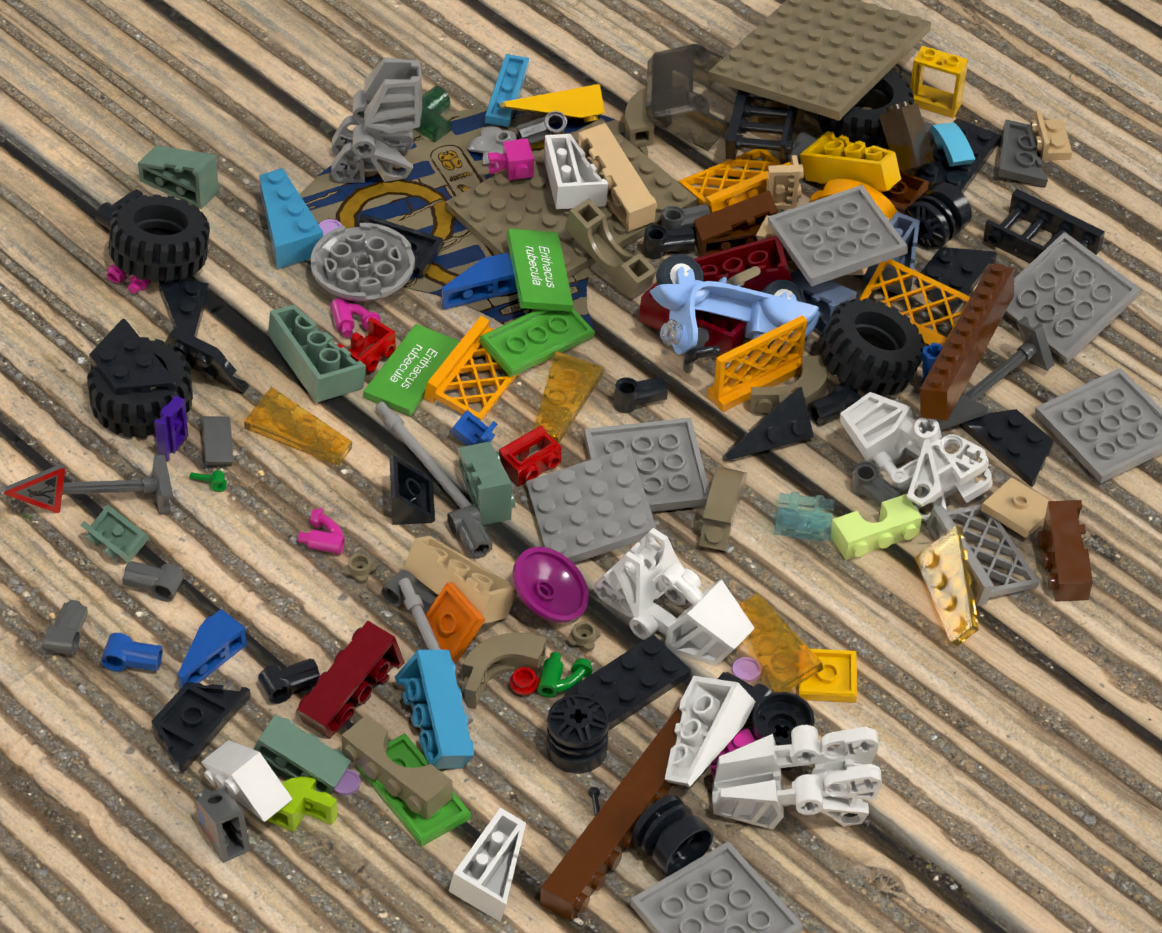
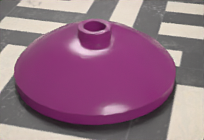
M533 547L525 550L517 558L513 567L514 585L521 600L531 611L546 620L556 623L574 621L585 611L589 600L586 581L579 569L566 556L550 548Z

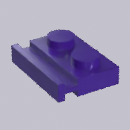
M174 396L169 404L164 405L160 413L161 420L156 419L154 421L158 455H165L166 462L170 460L169 454H175L188 437L185 399Z

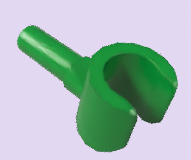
M215 470L212 475L190 473V479L210 483V488L215 492H223L226 489L227 481L224 479L225 475L221 470Z

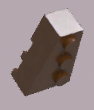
M770 190L695 219L693 231L699 256L702 257L758 241L756 234L766 216L778 214Z
M1081 500L1048 501L1043 529L1038 532V545L1044 550L1043 567L1048 569L1049 572L1047 578L1049 591L1053 590L1055 602L1089 600L1093 580L1088 549H1084L1081 534H1085L1086 530L1085 524L1079 525L1078 520L1080 510H1082Z

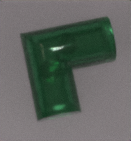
M434 86L422 95L420 127L413 128L434 142L452 130V123L440 115L451 107L450 97L442 87Z

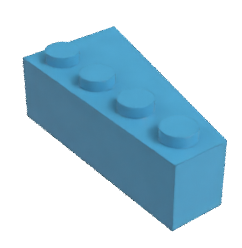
M283 168L259 175L261 201L277 269L311 259L313 248L324 236L323 230Z
M417 650L394 676L397 685H403L405 692H403L402 698L405 705H411L412 707L411 721L414 727L420 728L419 741L428 764H432L437 769H462L474 756V743L470 739L467 727L468 718L462 706V693L457 685L455 664L451 659L449 650Z

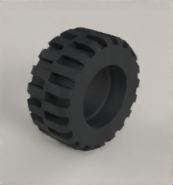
M890 70L840 120L818 114L819 126L824 133L827 131L833 132L836 138L843 135L849 138V142L862 141L865 142L866 147L874 145L888 150L889 147L879 115L887 112L886 107L908 101L909 105H913V91L905 79L902 80V76L899 73H893ZM858 106H866L874 109H861L858 108Z
M158 194L148 197L147 195H142L137 199L133 197L119 205L111 216L109 255L119 269L123 268L126 274L130 276L135 275L140 280L148 279L150 282L156 283L158 281L170 283L173 280H185L187 276L192 277L205 265L208 253L210 224L204 213L200 212L199 208L194 204L189 205L186 200H178L173 196L162 197Z
M859 298L848 300L835 308L819 338V354L824 366H828V371L833 376L836 375L839 378L838 381L844 385L845 383L851 386V389L857 392L859 390L863 391L864 394L872 392L883 397L888 394L891 396L899 393L909 385L922 362L923 348L925 346L922 334H918V327L910 322L909 317L905 314H900L898 309L893 306L890 308L885 305L886 303L881 301L873 302L872 299L867 298L863 300Z
M141 337L175 379L177 386L175 390L168 391V386L156 387L149 393L133 392L125 395H116L92 364L88 370L87 384L92 413L103 427H109V431L117 435L123 433V436L128 438L133 436L147 438V435L152 434L156 436L154 421L156 419L161 420L160 413L164 405L169 404L174 396L185 399L186 413L191 409L193 390L189 363L186 361V357L180 351H177V348L169 343L165 345V342L159 339L152 341L148 337Z

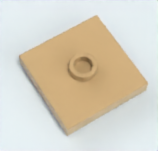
M1011 477L983 502L981 511L1027 538L1044 522L1048 501L1050 500Z

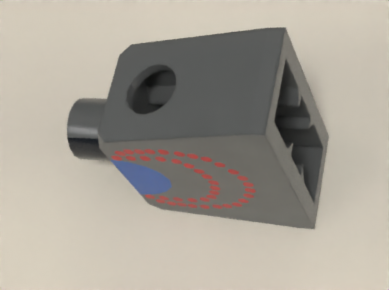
M219 788L214 791L209 789L201 791L196 800L201 827L222 862H227L251 851L242 808L225 788ZM222 826L228 828V833L225 832Z

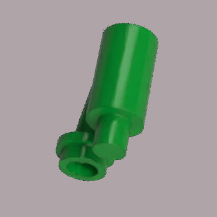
M551 652L550 657L543 664L538 693L543 697L552 698L558 692L570 689L582 678H587L592 674L591 662L584 658L575 660V663L571 666L572 674L565 679H561L564 667L561 662V654Z

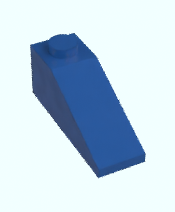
M508 253L481 259L442 287L443 309L517 292L512 261Z
M222 609L213 616L207 617L200 625L178 672L179 690L186 682L200 683L247 646L245 627Z

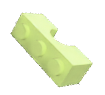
M904 494L882 502L880 522L878 523L864 520L858 511L833 519L830 537L845 560H849L918 536L922 516L913 503L907 499V495Z

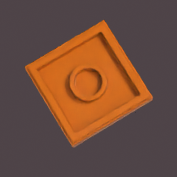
M451 582L445 584L425 614L441 650L450 651L454 664L458 662L486 620L458 587Z

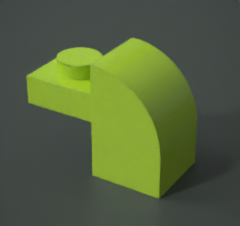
M291 778L283 782L282 785L292 800L267 820L292 832L296 830L305 814L333 825L338 817L337 799L326 792H318L316 789V779Z

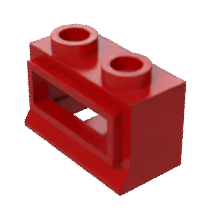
M370 317L368 319V335L363 338L359 333H353L350 339L351 349L348 351L351 353L350 357L356 362L360 360L366 365L365 372H372L377 367L378 361L384 356L390 357L395 351V331ZM340 343L337 345L339 348L345 347Z
M541 425L500 448L499 456L508 477L520 487L526 481L557 467L562 461V446ZM537 444L541 450L526 458L529 455V448ZM518 455L521 459L524 460L520 462L515 456Z

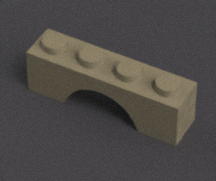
M590 198L570 210L564 226L566 230L631 300L651 287L657 272L641 253H627L615 242L609 232L606 216Z
M365 715L342 734V753L351 760V763L355 762L364 769L369 778L376 779L383 784L392 796H398L406 802L411 811L420 813L428 820L453 798L452 780L432 764L418 768H408L394 763L386 755L389 749L388 730L370 716Z

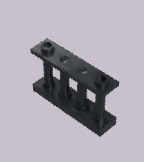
M738 89L725 139L726 159L736 160L738 150L752 148L780 151V164H785L787 154H792L793 139L791 137L798 108L789 105V109L752 106L750 102H754V100H774ZM761 116L784 118L786 121L785 125L748 122L746 118ZM746 132L780 134L782 138L781 141L744 138L742 134H746Z
M1016 189L1011 197L1010 214L1000 225L988 219L983 236V241L1030 264L1064 232L1097 255L1102 249L1105 231ZM1019 218L1031 223L1030 227L1022 235L1009 230ZM1041 228L1054 234L1044 246L1031 240Z

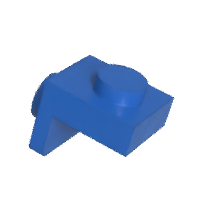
M466 410L449 432L466 446L491 442L495 437L492 431L498 424L493 421L489 426H486L470 411Z

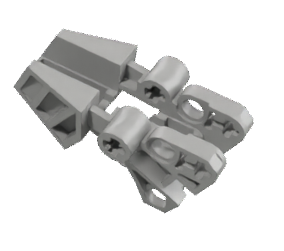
M384 57L365 79V90H360L354 94L353 115L346 117L342 121L332 138V152L337 155L331 165V174L335 181L340 183H365L366 172L376 171L379 172L384 182L406 179L413 169V164L408 162L402 155H407L413 145V128L420 127L422 114V71L419 61ZM350 125H357L353 131L347 128ZM398 165L405 168V170L396 172L392 168Z

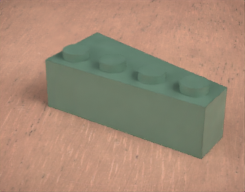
M290 305L270 311L268 335L315 403L363 389L366 365L360 360L356 362L350 357L351 353L345 347L339 348L332 342L333 337L327 332L319 331L316 328V323L295 305Z

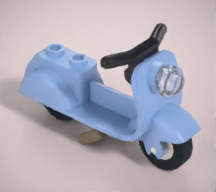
M675 254L667 257L659 265L656 273V283L658 286L650 290L654 300L670 310L669 321L663 324L660 337L665 345L673 346L676 354H684L683 371L685 373L692 372L694 363L700 359L718 356L721 353V349L718 346L705 347V343L709 339V333L704 328H697L695 310L745 321V337L753 340L801 315L807 319L806 338L817 324L820 315L819 307L807 304L802 290L795 283L788 280L771 282L762 292L741 287L745 281L760 274V269L757 266L745 270L728 280L726 277H723L719 282H704L703 271L700 265L692 257L685 254ZM796 329L793 330V332L789 335V337L792 336V334L796 331Z

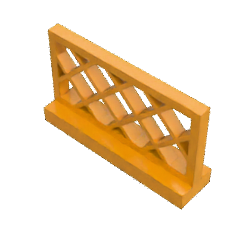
M754 149L737 156L736 160H727L681 179L678 182L698 198V204H707L710 213L766 192L768 176L766 169H768V166L791 165V163L780 164V161L767 150ZM762 157L764 161H757L753 159ZM734 167H744L743 170H741V169H731V168H734ZM749 168H761V171H754V170H748V169H749ZM720 175L723 178H712V176ZM728 176L741 177V178H740V180H737V179H728ZM693 184H703L702 187L691 186ZM707 185H715V186H720V187H719V188H707Z
M890 259L879 263L860 300L868 299L872 291L880 288L883 289L885 300L881 302L886 303L885 305L892 308L891 303L905 299L908 311L900 314L910 315V322L918 327V334H922L924 345L929 346L931 343H939L943 347L948 337L938 334L936 325L951 321L953 330L956 325L954 319H959L963 312L962 310L952 314L948 302L960 299L966 302L967 305L971 297ZM889 265L896 269L898 277L884 281L882 273L886 266ZM913 277L918 279L921 288L906 292L903 281ZM900 282L903 294L889 298L886 286ZM935 288L941 290L944 299L929 303L926 291ZM923 293L926 305L911 309L908 297ZM945 304L948 316L934 320L931 308ZM928 310L931 321L921 325L916 323L913 314Z
M801 315L717 357L714 386L708 388L707 392L710 400L722 412H725L749 400L751 387H775L800 374L807 319ZM796 329V331L792 334V336L789 337V335L793 332V330ZM773 340H775V341L772 343V345H771L769 348H767L768 345H769ZM786 341V343H785L784 346L780 349V351L777 352V350L781 347V345ZM763 352H765L764 355L760 358V360H759L758 362H756V360L760 357V355H761ZM732 361L730 365L725 369V364ZM743 363L739 370L736 373H734L736 369L740 366V364Z
M483 316L479 317L427 382L424 394L425 400L432 404L435 400H438L461 414L468 410L480 421L485 418L518 376L517 374L513 377L509 375L497 377L495 369H502V367L497 362H492L490 354L479 343L480 336L494 330L489 327L490 320ZM485 355L487 363L474 365V356ZM489 370L492 378L479 379L477 371ZM471 372L474 380L461 381L459 374ZM494 385L496 392L484 394L481 386ZM476 387L478 395L466 396L463 388ZM458 389L460 397L452 398L444 393L447 390ZM481 402L483 409L478 413L469 408L468 403Z

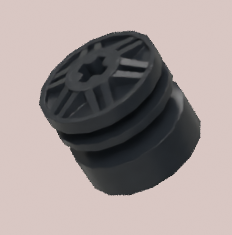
M938 182L905 208L904 215L920 220L917 243L924 248L936 250L944 246L970 223L972 210L967 198L958 188L946 182Z
M774 692L763 697L756 704L750 731L756 741L773 734L777 746L792 744L791 731L795 727L800 725L814 727V712L808 702L800 696L788 692ZM795 767L781 768V771L791 770Z
M568 695L557 700L549 709L546 750L549 760L557 768L567 773H587L598 768L606 759L609 715L607 709L599 700L588 695Z
M669 795L653 803L642 814L633 829L632 839L638 847L643 849L646 855L653 856L654 863L667 876H670L704 856L713 841L714 834L712 829L699 816L693 815L691 809L684 805L678 796Z

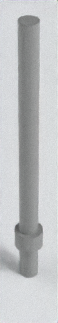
M384 402L378 403L376 410L385 419V425L391 432L397 433L460 509L472 505L407 430L402 418L397 413H393Z
M409 578L401 579L399 586L405 597L404 604L408 612L413 614L428 650H441L423 611L424 604L420 595L415 593ZM462 697V706L464 713L467 715L469 725L473 722V719Z

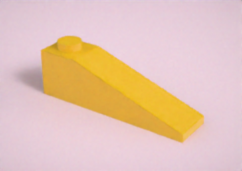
M600 84L500 103V108L544 115L552 111H559L566 118H583L584 122L598 120V115L605 113Z

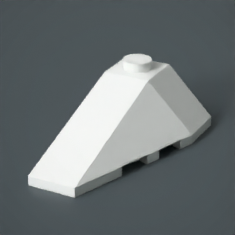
M693 676L679 707L682 715L680 723H677L675 727L677 740L675 746L670 751L665 775L667 782L691 786L743 728L756 701L738 682Z

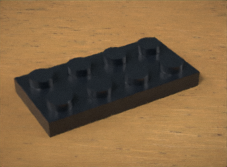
M956 118L954 123L965 135L975 156L974 162L972 164L950 167L944 149H938L936 145L932 151L935 161L922 165L914 176L928 181V189L935 183L946 182L952 184L964 194L1000 143L1001 135Z
M651 635L565 691V696L581 694L599 700L607 709L609 730H611L689 678L691 669L656 636Z

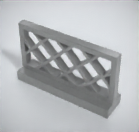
M982 505L946 511L943 506L933 507L926 527L976 606L987 604L990 597L1038 587L1039 581L1001 523L981 511ZM983 514L988 523L977 520L973 516ZM956 519L966 524L962 528L955 525L952 520ZM971 525L983 530V535L967 530L968 526ZM987 532L997 536L1001 543L986 538ZM963 537L977 542V548L968 545ZM981 545L996 550V554L993 555L980 550ZM999 553L1011 556L1014 563L998 557ZM976 557L990 562V568L981 565ZM994 564L1010 570L1009 574L1006 575L993 570ZM1013 572L1024 576L1026 581H1020L1011 577ZM989 577L999 580L1005 584L994 587V584L992 583Z

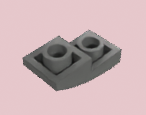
M202 416L204 465L232 466L233 448L230 417Z

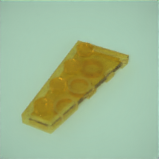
M555 351L553 365L550 368L548 383L545 386L543 401L540 404L534 429L542 425L546 432L559 444L602 378L604 367Z
M270 387L244 421V429L337 466L342 463L352 449V441L273 387Z
M957 525L918 554L915 560L950 642L959 646L976 633L979 627L974 598L970 596L969 585L972 583L965 561L968 560L967 551L962 545L964 532L963 528Z
M759 593L739 604L755 628L747 638L752 644L753 651L763 668L764 675L769 681L773 693L787 692L823 670L822 662Z

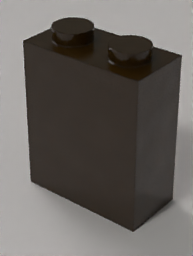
M906 101L886 107L887 112L880 114L879 118L889 150L896 154L899 172L935 161L918 103L909 105V102Z

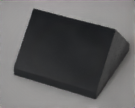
M392 455L389 457L392 525L433 523L435 521L433 479Z

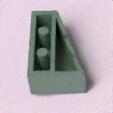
M156 145L138 162L140 182L177 199L186 200L189 204H194L199 209H202L219 192L215 154Z
M491 442L459 447L458 466L471 504L476 505L480 512L482 525L511 520V508L515 507L512 483L500 461L498 451L495 452Z
M277 714L274 715L253 749L261 753L278 779L280 776L288 779L295 777L316 779L317 791L326 792L330 795L351 763V760L346 758L341 751L330 748L315 735L306 733L295 726L291 720L282 718Z

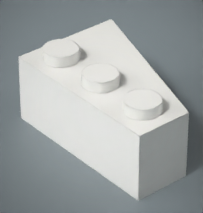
M545 135L543 158L555 208H575L589 198L597 207L606 206L608 182L600 178L597 174V168L594 164H590L587 161L585 152L572 135Z
M228 740L201 762L206 769L204 772L205 777L214 787L218 785L220 788H225L234 799L264 822L292 800L264 757L256 750Z
M500 808L453 873L449 892L501 922L526 822Z

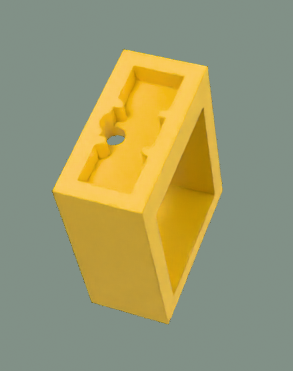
M921 46L913 62L910 84L914 94V104L918 103L920 109L954 118L962 104L968 59ZM925 67L955 75L954 94L923 85Z

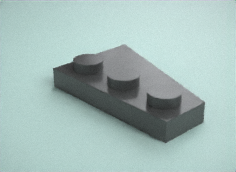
M1005 120L997 176L1046 187L1048 178L1046 174H1043V163L1041 158L1037 156L1035 150L1037 145L1030 125Z

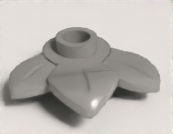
M487 127L481 130V136L471 141L468 150L484 153L483 165L486 166L489 163L488 153L497 152L503 154V142L517 140V137L513 131H502L498 127Z

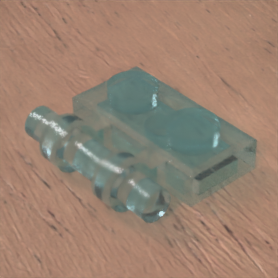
M791 492V494L780 493L779 504L789 505V508L778 507L774 535L830 541L833 514L823 513L822 509L833 511L835 500L824 499L822 495H816V497L801 496L799 492ZM798 506L814 508V511L800 510Z

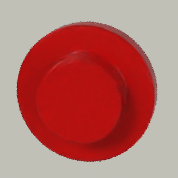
M518 668L510 677V687L517 694L529 695L538 688V676L530 668Z

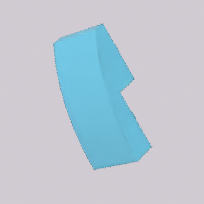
M954 122L931 126L938 149H944L950 167L972 164L974 162L975 156L965 135Z

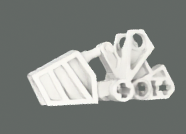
M869 392L840 413V423L859 449L865 461L875 464L878 471L885 470L892 478L894 487L898 491L903 492L909 489L907 499L915 503L914 506L918 512L920 507L931 503L934 507L943 506L947 511L945 498L959 491L967 503L988 491L993 484L992 474L988 469L989 461L984 449L955 434H949L942 438L938 421L927 418L914 420L910 406ZM950 443H956L960 446L959 450L954 454H949L945 451V447ZM908 455L915 458L913 461L907 463L899 469H897V467L895 466L897 464L903 463ZM977 457H980L981 463L973 459H977ZM982 475H984L985 481L980 480L978 481V483L975 482V477L980 478ZM920 513V515L922 516L921 521L927 523L930 514L923 515Z
M653 528L640 540L641 544L637 542L594 584L593 589L603 602L628 617H634L629 624L632 632L637 637L645 640L658 630L666 636L665 646L672 652L717 666L755 628L722 579L711 584L704 592H701L699 590L701 586L699 577L692 570L683 568L668 537ZM655 538L660 542L661 546L655 541ZM665 593L666 597L673 604L681 606L690 602L692 605L676 618L659 605L653 603V600L658 599Z
M800 725L791 731L792 744L777 746L773 734L722 755L718 759L712 783L713 814L772 830L784 817L783 807H789V805H796V810L804 815H814L822 812L833 818L843 827L862 824L869 814L868 803L864 802L863 799L876 800L882 786L881 769L876 765H872L879 748L878 733L876 730L868 727L831 732L824 735L821 741H819L818 730L815 727ZM831 745H841L838 747H830ZM815 764L811 774L799 776L792 782V789L781 790V768ZM847 813L858 814L854 817L844 816Z

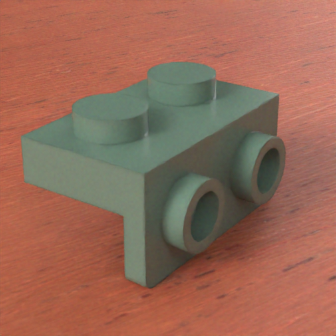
M109 505L104 508L91 526L85 521L80 525L88 531L85 537L96 546H99L102 542L107 546L104 552L116 561L121 557L127 563L128 561L131 562L150 538Z

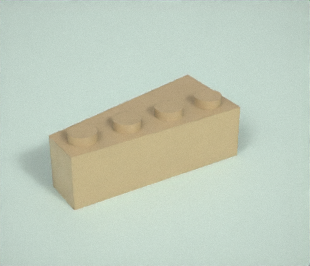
M606 123L579 132V146L585 152V158L590 164L595 165L600 178L608 182L606 205L628 232L655 222L656 200L649 193Z
M431 536L415 538L403 567L416 580L421 581L438 595L447 582L454 583L486 619L483 624L506 619L517 594L514 585Z

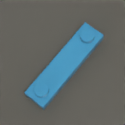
M505 55L485 115V123L505 127L510 126L515 110L500 108V103L519 98L529 67L528 57Z

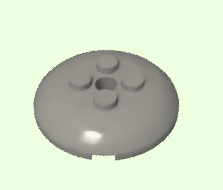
M360 223V227L345 229V226L336 228L328 232L316 243L311 254L312 273L319 285L334 296L357 302L375 301L394 294L409 281L415 266V256L409 241L397 231L373 223Z

